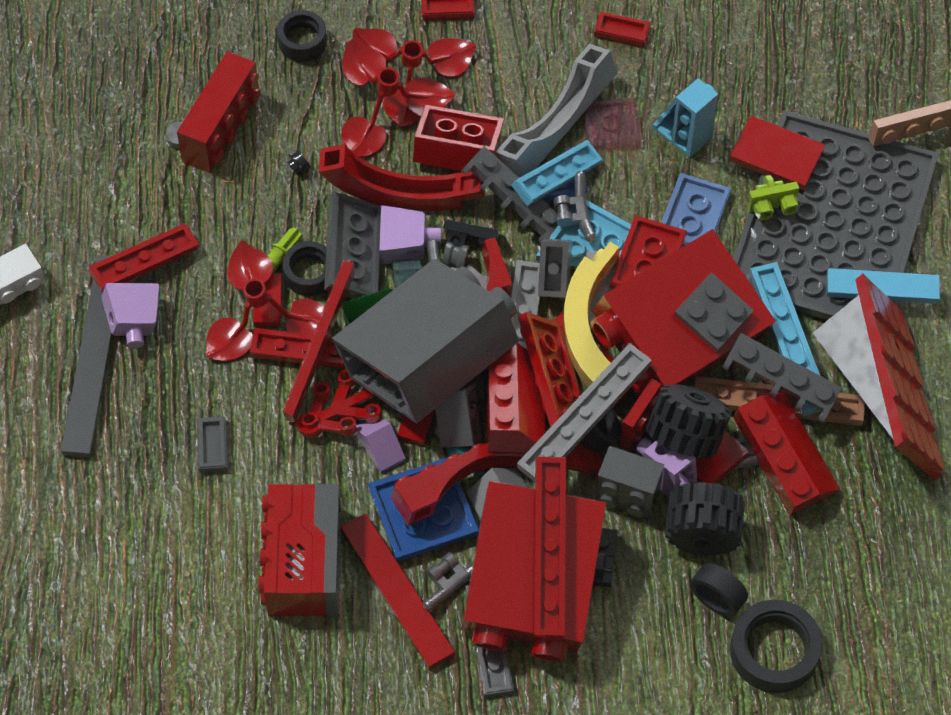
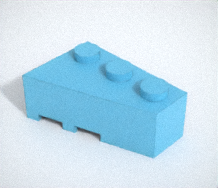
M699 78L696 79L670 103L665 112L659 116V119L651 127L687 157L691 158L712 139L718 93H716L711 85L705 84Z

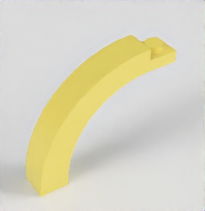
M609 242L605 249H599L593 261L587 257L583 258L571 278L565 299L564 326L566 345L573 366L587 387L611 364L594 341L588 316L592 299L598 287L619 260V247L612 242Z

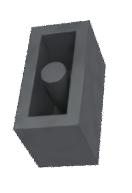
M541 240L538 296L566 298L571 276L572 240Z

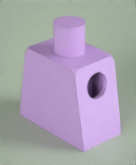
M381 206L380 264L422 260L424 258L425 244L429 240L434 239L438 244H441V228H425V214L423 212Z
M106 283L101 297L111 333L114 336H126L127 347L129 348L142 347L144 345L143 336L152 334L156 324L159 284Z
M648 437L643 438L639 442L637 451L644 458L665 464L661 490L668 497L670 492L677 486L697 483L696 458L693 455L691 457L674 452L660 445L657 441L653 442Z

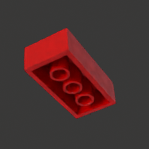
M229 51L225 53L177 131L182 162L211 173L215 165L221 163L225 148L228 144H232L236 137L237 128L240 124L245 123L251 105L256 104L259 100L261 90L258 86L259 74H257L256 62Z

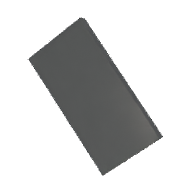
M335 191L329 195L324 290L331 292L342 262L346 260L354 263L355 275L347 292V297L356 299L379 292L380 205Z

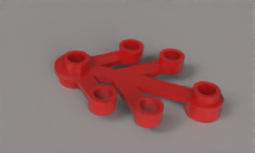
M346 369L342 370L338 374L339 387L331 407L322 411L325 400L331 397L329 384L326 382L315 384L313 387L315 398L309 412L302 414L297 419V429L306 438H315L323 431L352 436L357 432L355 419L366 420L369 423H377L381 420L382 412L377 404H369L365 408H356V406L372 399L375 395L364 389L347 398L351 387L356 382L349 377ZM335 417H344L339 422L331 421Z

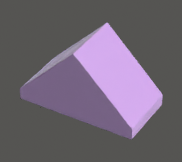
M381 418L377 423L364 421L357 425V432L355 434L380 473L406 461L391 423Z

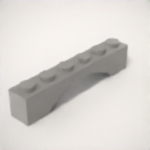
M589 44L574 61L566 85L549 112L530 128L518 133H512L496 151L498 159L519 178L539 166L615 77L617 70L611 51Z

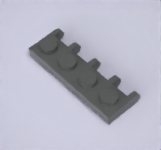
M485 146L461 170L464 174L471 171L483 182L479 187L481 190L484 191L488 187L504 202L500 207L503 210L507 206L514 210L523 219L520 224L523 228L529 224L541 235L538 240L540 244L541 240L548 239L557 228L556 215L558 213L543 199L527 207L511 186L519 177Z
M742 333L738 336L722 366V369L727 371L731 363L748 371L744 380L748 383L751 382L755 375L774 385L770 392V395L774 397L779 389L798 398L799 401L795 406L798 410H801L804 403H807L822 411L818 417V421L822 423L825 421L842 387Z

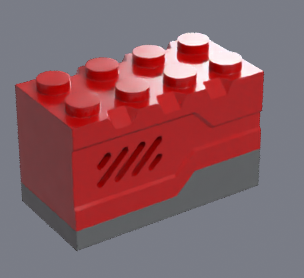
M268 484V495L262 496V512L264 513V522H261L263 549H260L262 576H259L261 606H266L268 616H338L341 538L339 484Z

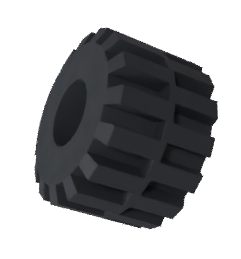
M667 384L661 387L646 431L657 443L674 452L691 457L693 455L698 458L713 457L718 452L732 413L724 402L712 394L690 386Z
M687 483L684 486L675 487L669 494L665 538L676 548L694 554L721 555L737 550V547H740L742 542L745 508L743 496L732 488L723 487L715 483Z

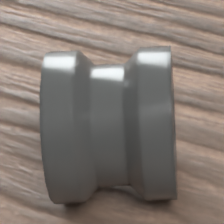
M447 242L442 263L450 268L459 269L461 266L466 267L469 257V246L463 245L458 247L452 242Z

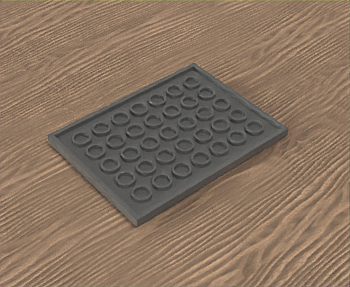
M783 110L778 126L825 144V149L804 191L799 189L797 213L784 215L781 206L773 208V217L767 220L759 221L755 212L748 214L734 261L754 290L755 287L750 277V268L777 262L795 311L829 320L853 299L827 297L828 268L904 273L939 153L897 141L873 146L869 140L870 134ZM761 175L758 185L763 184V177L766 175Z

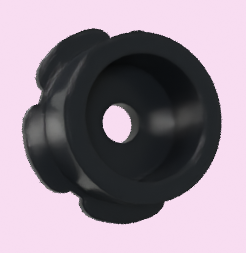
M299 150L293 155L290 153L289 157L291 160L287 162L297 175L300 172L306 175V171L311 168V165Z

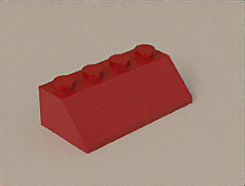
M518 343L486 368L488 452L527 453L545 434L543 400L540 390L535 383L532 364L527 357L528 350Z
M784 392L777 393L775 397L770 394L762 395L737 408L733 419L789 516L840 491L838 484Z

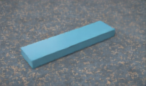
M586 140L515 180L511 186L528 207L575 180V174L578 171L587 173L599 166L603 159L591 143Z
M828 268L827 297L854 299L859 295L855 279L863 273L891 301L939 303V275Z

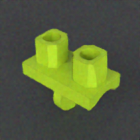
M771 175L764 176L763 184L755 186V190L749 192V203H747L749 213L755 212L759 221L773 217L774 207L781 206L784 215L797 213L798 183L783 184L782 180L774 182Z

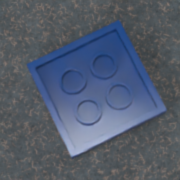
M447 458L368 483L369 492L397 562L478 536V527L459 481L446 491L438 502L433 515L409 526L391 499L394 484L397 480L407 475L412 477L420 473L425 467L432 464L437 466L445 462Z

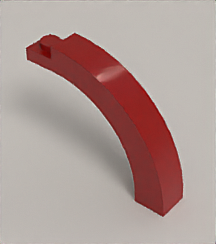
M346 144L320 149L319 173L340 190L370 203L408 210L437 211L464 207V201L482 198L485 195V190L483 191L479 188L483 182L471 171L467 174L460 172L440 176L407 175L385 170L366 162L353 153Z

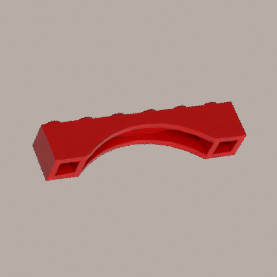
M545 424V433H546V432L549 430V428H548L547 425ZM479 443L462 455L454 454L437 466L432 464L412 477L407 475L400 478L394 484L391 499L409 526L433 515L438 502L446 491L461 479L485 469L498 467L517 468V463L526 453L488 452V443Z

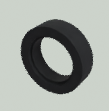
M784 600L761 601L746 609L735 624L730 643L731 660L738 674L751 686L771 693L792 691L805 684L815 672L822 651L821 632L813 617L802 607ZM767 622L786 624L800 635L805 649L804 657L797 665L787 670L767 669L758 664L748 650L747 638L751 631Z

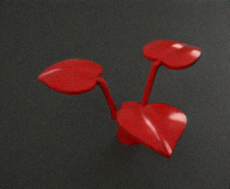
M355 27L352 37L353 41L380 52L385 61L392 62L401 55L402 64L408 68L406 88L404 87L406 92H408V83L412 80L413 69L421 65L422 58L430 65L435 64V70L441 76L454 78L462 75L468 69L476 50V44L456 38H443L434 41L429 46L428 55L421 43L416 40L405 42L402 47H399V51L396 52L397 42L395 37L390 32L379 28L364 29ZM397 89L394 95L384 96V111L398 126H410L421 117L416 116L409 110V98L403 97L400 90Z
M350 40L345 48L342 60L345 78L355 86H364L369 81L373 84L377 82L376 88L379 95L370 122L366 118L358 116L350 118L344 123L341 130L342 143L346 144L360 158L377 153L385 143L386 131L383 127L375 125L384 96L394 95L397 89L400 90L403 97L409 98L408 108L418 117L422 116L425 105L446 108L454 99L455 93L440 82L422 77L411 80L407 86L408 92H406L403 82H399L398 72L394 68L386 67L385 58L380 52Z
M241 240L231 255L227 275L230 284L236 290L244 292L246 302L244 303L243 321L241 325L236 319L230 317L215 321L207 333L206 356L211 360L227 362L239 359L249 352L253 334L244 328L248 324L251 307L260 308L267 302H270L284 317L289 318L286 322L287 332L314 335L324 306L312 299H298L292 303L291 313L286 312L273 299L272 295L267 293L265 283L269 281L273 273L271 259L264 252Z

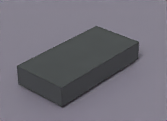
M225 416L197 418L199 473L227 472Z

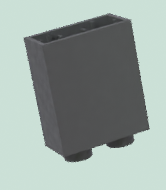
M434 258L332 337V340L349 377L417 424L519 342L511 318L517 314V308L510 296L501 288L495 287L488 291L481 287L478 279L466 267L461 266L455 271Z

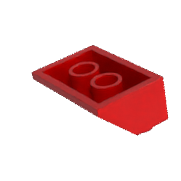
M425 105L414 137L413 162L461 171L483 146L497 157L496 151L500 145L504 118Z

